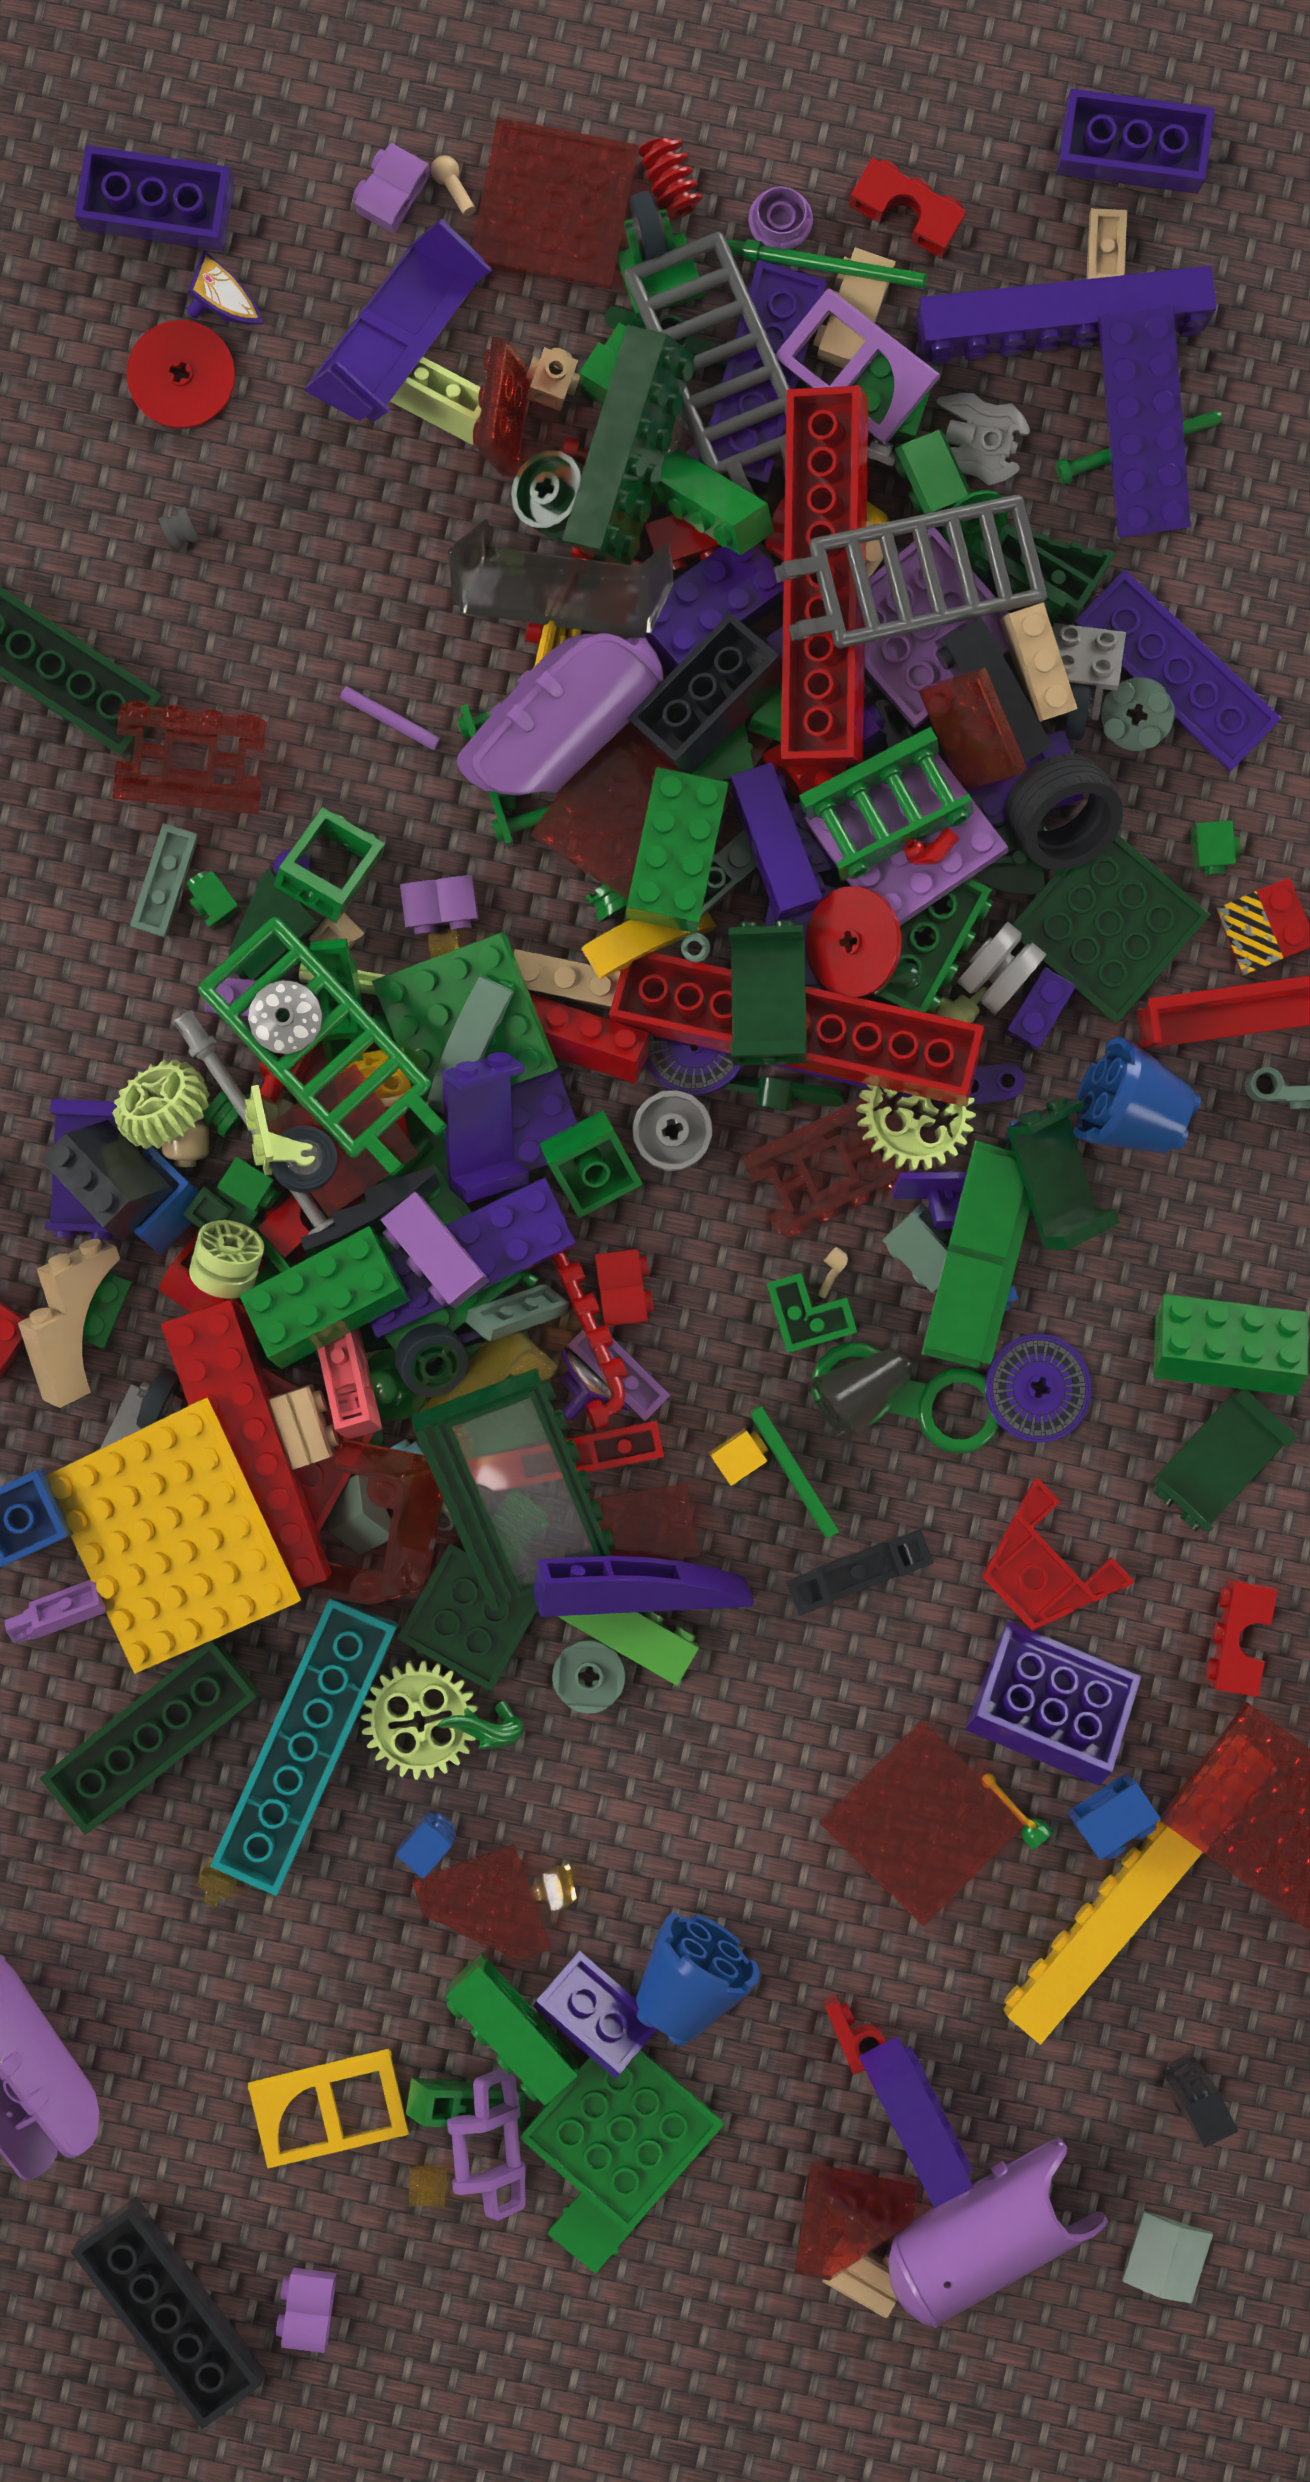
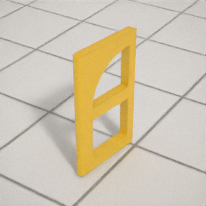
M390 2049L248 2082V2090L252 2100L267 2168L409 2135V2127ZM379 2071L391 2125L343 2136L331 2082ZM315 2086L328 2141L280 2152L279 2127L286 2107L299 2093Z

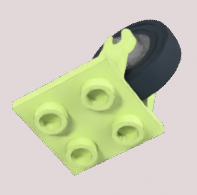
M251 1086L250 1098L245 1099L246 1109H244L248 1131L255 1130L256 1133L252 1135V1151L255 1165L263 1166L265 1176L271 1175L273 1172L280 1184L294 1192L309 1193L324 1187L332 1179L337 1167V1151L332 1140L326 1133L312 1126L292 1127L281 1135L268 1132L259 1086Z

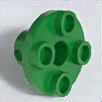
M388 1348L377 1352L367 1361L379 1416L388 1420H403L418 1413L424 1407L429 1397L417 1395L406 1386L395 1366L396 1351L393 1348Z

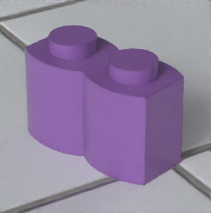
M390 143L385 151L380 149L377 152L371 165V169L374 170L367 181H360L353 194V199L355 200L354 204L358 214L394 234L405 219L412 203L423 189L430 175L428 163Z
M472 875L400 884L405 928L407 930H414L416 936L436 933V927L450 925L451 931L471 929V922L479 921L475 884Z
M293 2268L290 2277L283 2278L281 2299L287 2300L285 2314L279 2313L276 2327V2336L282 2337V2348L325 2353L329 2340L337 2273Z

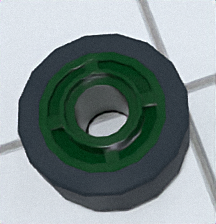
M436 1323L424 1324L410 1330L400 1340L395 1352V1366L406 1386L415 1394L425 1397H437L454 1390L463 1381L468 1370V1354L458 1336L447 1326ZM437 1357L434 1362L426 1364L429 1359Z

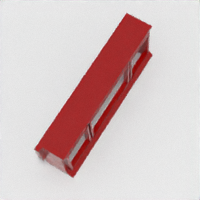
M1310 975L1148 998V1006L1142 1010H1136L1140 1041L1136 1042V1044L1142 1049H1150L1310 1026Z

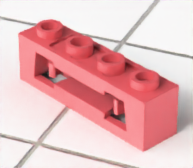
M360 1328L318 1349L334 1428L348 1440L382 1430Z

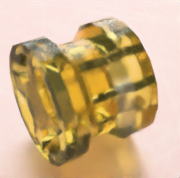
M449 929L446 934L440 935L436 932L428 933L431 958L460 948L457 929Z

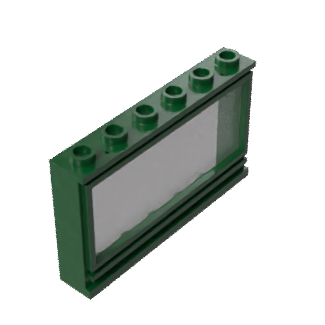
M537 1368L411 1415L417 1439L491 1612L499 1609V1605L533 1593L538 1559L612 1556L611 1551L617 1549L610 1529L602 1530L599 1521L605 1518L598 1499L591 1501L587 1493L593 1490L585 1469L578 1471L575 1462L581 1460L573 1439L566 1441L563 1432L569 1430L561 1409L554 1411L551 1401L556 1399L549 1378L542 1380Z

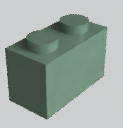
M921 1202L882 1241L887 1245L889 1253L895 1259L902 1261L912 1271V1276L918 1284L927 1287L932 1293L938 1288L951 1233L947 1229L933 1228L931 1212Z

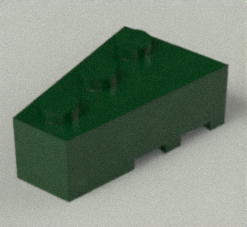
M1005 524L998 536L1002 553L1025 568L1016 528ZM1032 531L1043 579L1070 595L1058 618L1072 625L1116 552L1109 550L1101 552L1085 548L1081 543L1072 541L1069 544L1049 539V535Z

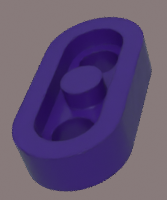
M1011 1063L977 1067L974 1081L977 1083L978 1089L975 1093H970L969 1098H974L975 1101L969 1106L1010 1100L1018 1096L1025 1085V1077L1021 1069ZM1007 1074L1013 1078V1085L1010 1088L1002 1086L1000 1082L1002 1075Z

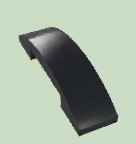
M919 1529L829 1562L786 1581L797 1613L801 1616L832 1604L835 1600L896 1576L906 1575L934 1564L923 1533Z

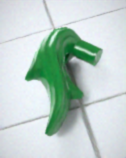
M506 1700L493 1707L502 1722L501 1724L484 1721L477 1717L469 1708L464 1710V1715L450 1716L437 1724L438 1728H452L475 1737L480 1741L479 1750L508 1747L516 1743L523 1733L522 1720L514 1715Z

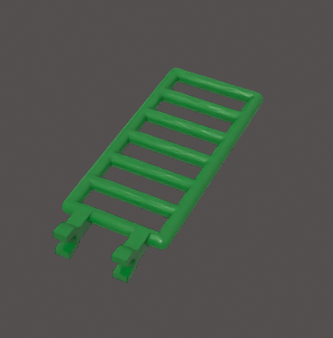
M279 917L270 918L198 985V992L348 1156L356 1158L368 1149L390 1175L394 1177L404 1166L378 1139L410 1108L436 1136L448 1127L422 1099L432 1087V1083L427 1076ZM276 935L290 951L229 1005L215 989L272 936ZM300 961L314 976L305 987L310 989L314 996L325 988L339 1005L322 1020L321 1029L310 1045L302 1051L285 1054L279 1059L274 1052L259 1044L252 1035L250 1026L240 1016L250 1007L259 991L268 984L278 982ZM282 1009L277 1014L279 1022H286L290 1017V1012L287 1009ZM350 1015L364 1032L304 1086L290 1069ZM375 1042L389 1059L329 1113L315 1096ZM400 1069L414 1086L354 1140L340 1123Z

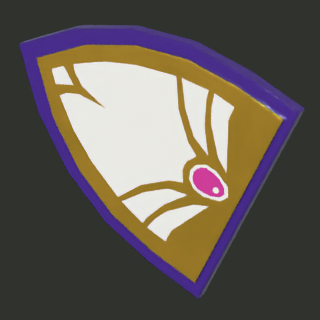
M204 250L188 293L195 299L186 308L187 313L192 318L197 319L206 308H209L227 323L234 321L246 325H262L264 322L245 288L230 271Z
M564 1347L561 1356L568 1371L561 1376V1381L574 1398L562 1412L568 1419L573 1421L585 1408L584 1405L589 1403L593 1397L608 1403L611 1393L608 1385L584 1361ZM624 1403L621 1409L628 1411L629 1408Z

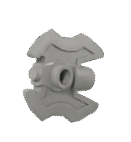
M958 393L942 396L937 399L936 403L940 408L965 421L950 420L946 433L948 443L957 446L950 448L962 474L977 476L989 486L1005 481L1019 471L1020 467L1017 463L1013 461L1008 463L1005 460L1009 458L1010 454H1016L1018 443L1014 441L1013 433L1027 436L1030 434V427L1024 415L1012 403L1002 405L986 403L974 393Z

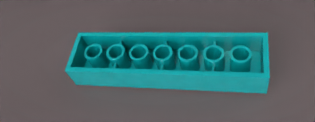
M334 1594L329 1598L210 1867L272 1895H278L399 1623Z

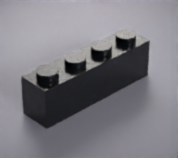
M982 617L970 619L934 641L939 649L936 651V656L945 670L950 669L957 681L954 683V688L963 702L968 701L974 712L972 715L973 723L981 734L986 733L992 744L990 747L991 755L999 766L1004 765L1005 769H1016L1053 746Z
M1181 2057L1172 2061L1168 2065L1169 2069L1163 2071L1162 2074L1181 2113L1204 2148L1239 2132L1219 2090L1196 2058L1188 2059V2057Z

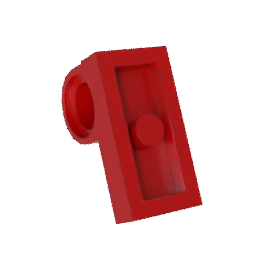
M837 1995L823 2000L853 2075L865 2071L859 2056L866 2052L859 2048V2044L866 2037H874L878 2040L879 2046L886 2042L883 2032L876 2025L869 2023L861 2024L851 2029L850 2025L856 2022L848 2003L840 2004Z

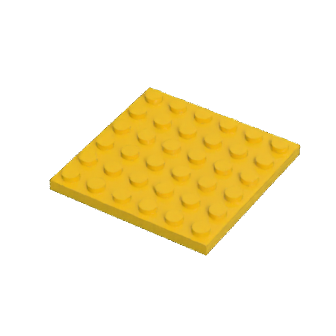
M208 1397L46 1475L50 1483V1489L54 1497L57 1498L66 1517L67 1526L73 1533L70 1536L91 1581L96 1583V1590L104 1599L106 1614L134 1674L301 1601Z

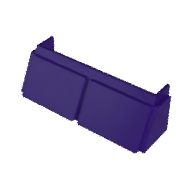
M440 219L419 236L406 250L362 309L360 315L353 321L307 383L304 391L356 420L361 421L366 417L375 422L390 410L387 407L390 400L477 281L487 275L492 269L483 261L484 258L443 219Z

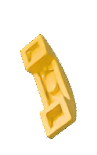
M709 912L700 918L697 933L703 935L717 927ZM628 920L584 945L582 951L599 979H602L629 967L634 960L682 940L693 933Z

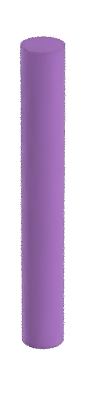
M345 686L340 695V699L432 750L437 748L441 740L435 734L348 686Z

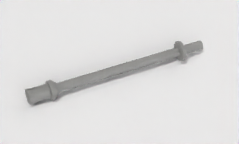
M193 1010L184 1013L172 1023L177 1027L191 1048L188 1052L192 1058L197 1057V1059L204 1061L246 1124L244 1109H246V1098L215 1053L217 1041L213 1036H208L194 1015ZM291 1191L315 1227L308 1235L331 1228L335 1224L333 1217L326 1219L309 1193Z

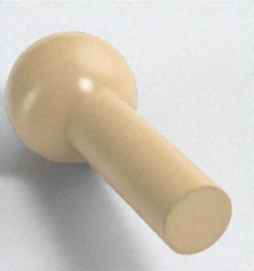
M447 155L437 157L431 165L433 179L438 184L446 185L465 217L471 216L476 211V207L458 179V163L454 158Z

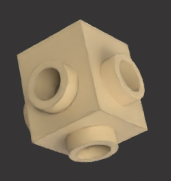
M544 347L540 359L533 357L526 378L532 380L527 399L561 411L567 393L574 396L580 379L579 374L575 373L578 360L572 358V355L563 349L552 348L550 350Z

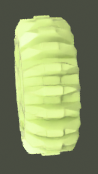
M177 1059L172 1060L170 1063L163 1060L156 1067L150 1064L148 1070L143 1073L138 1071V1076L134 1080H127V1088L121 1089L119 1091L120 1098L114 1101L118 1107L114 1109L112 1114L115 1117L118 1130L136 1147L141 1145L145 1149L150 1148L152 1145L159 1149L164 1142L172 1144L178 1136L184 1137V1132L189 1128H195L194 1122L204 1117L202 1111L209 1106L207 1099L210 1094L204 1083V1078L198 1071L196 1072L193 1066H190L187 1062L180 1063Z

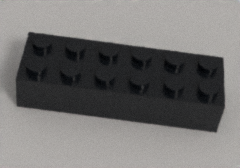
M137 2196L78 2239L71 2251L72 2255L201 2429H204L261 2386L266 2370Z

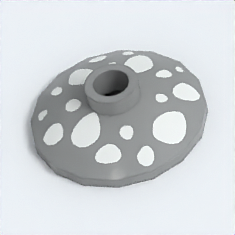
M282 980L268 984L256 994L250 1005L248 1021L252 1035L261 1046L274 1053L291 1054L302 1051L315 1040L321 1029L322 1012L318 999L310 989L297 982ZM282 1009H287L290 1012V1017L286 1022H279L277 1019V1014Z

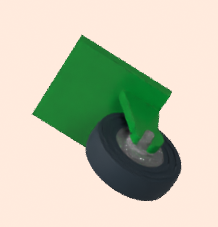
M648 191L630 196V208L633 219L624 221L629 249L615 253L636 318L641 315L624 276L626 269L688 244L684 233L673 236L666 209L657 211ZM691 258L644 277L641 280L650 298L699 278V274L694 260ZM705 292L699 293L697 295L674 303L660 310L705 297Z

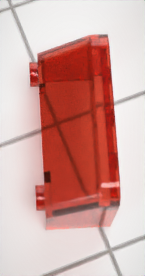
M343 1439L333 1464V1470L369 1477L367 1493L370 1500L377 1506L393 1509L383 1571L360 1569L328 1562L332 1574L327 1580L314 1584L312 1594L373 1605L423 1589L429 1580L444 1501L425 1455Z

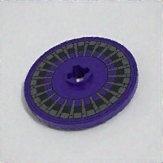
M649 1035V1056L646 1060V1066L653 1077L671 1091L678 1090L693 1096L708 1095L727 1086L743 1067L733 1066L731 1053L698 1046V1050L694 1051L687 1043Z
M1046 1334L1025 1335L1007 1343L992 1359L985 1379L986 1401L996 1422L1010 1435L1028 1442H1049L1070 1433L1084 1418L1091 1399V1379L1084 1360L1067 1342ZM1041 1379V1386L1046 1388V1392L1035 1397V1390L1031 1388V1383L1038 1382Z

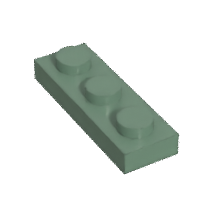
M165 823L162 824L130 927L167 938L197 845L198 834Z
M542 1284L468 1310L465 1322L482 1337L493 1341L566 1315L569 1302L549 1286Z

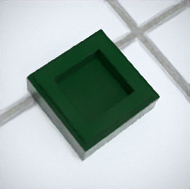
M205 1185L183 1215L201 1229L212 1221L226 1220L235 1206L211 1187Z

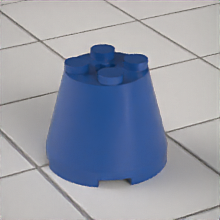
M1122 1037L1113 1038L1106 1043L1105 1049L1108 1050L1097 1064L1091 1062L1081 1081L1075 1101H1083L1085 1108L1075 1112L1079 1116L1078 1126L1076 1125L1073 1130L1074 1135L1088 1143L1162 1154L1169 1152L1172 1148L1180 1150L1188 1137L1186 1128L1191 1116L1199 1109L1201 1103L1200 1096L1194 1094L1193 1089L1136 1043Z
M676 1912L671 1913L658 1930L636 1996L639 2008L636 2016L644 2025L656 2027L668 2035L673 2043L685 2046L688 2041L697 2038L751 1992L758 1982L760 1975L756 1961H748L738 1948L741 1941L718 1923L698 1914H695L690 1919L680 1917Z

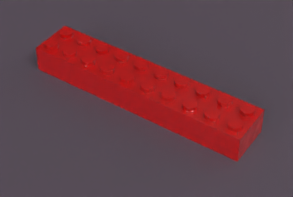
M859 385L787 390L784 562L812 557L809 544L813 538L866 527L868 396ZM865 542V543H860V546H861V550H862V554H863V558H864V562H865V566H866V542ZM846 548L828 550L826 553L846 632L864 628L865 625ZM816 573L784 581L781 759L790 766L860 764L863 762L865 643L838 648L833 643L831 632L792 641L788 628L791 625H795L798 621L827 616Z
M655 952L634 960L629 967L621 970L609 1012L610 1019L648 1032L651 1036L731 1053L730 1042L733 1041L731 969L700 962H691L686 959ZM806 986L807 1063L779 1065L967 1107L984 1041V1026Z

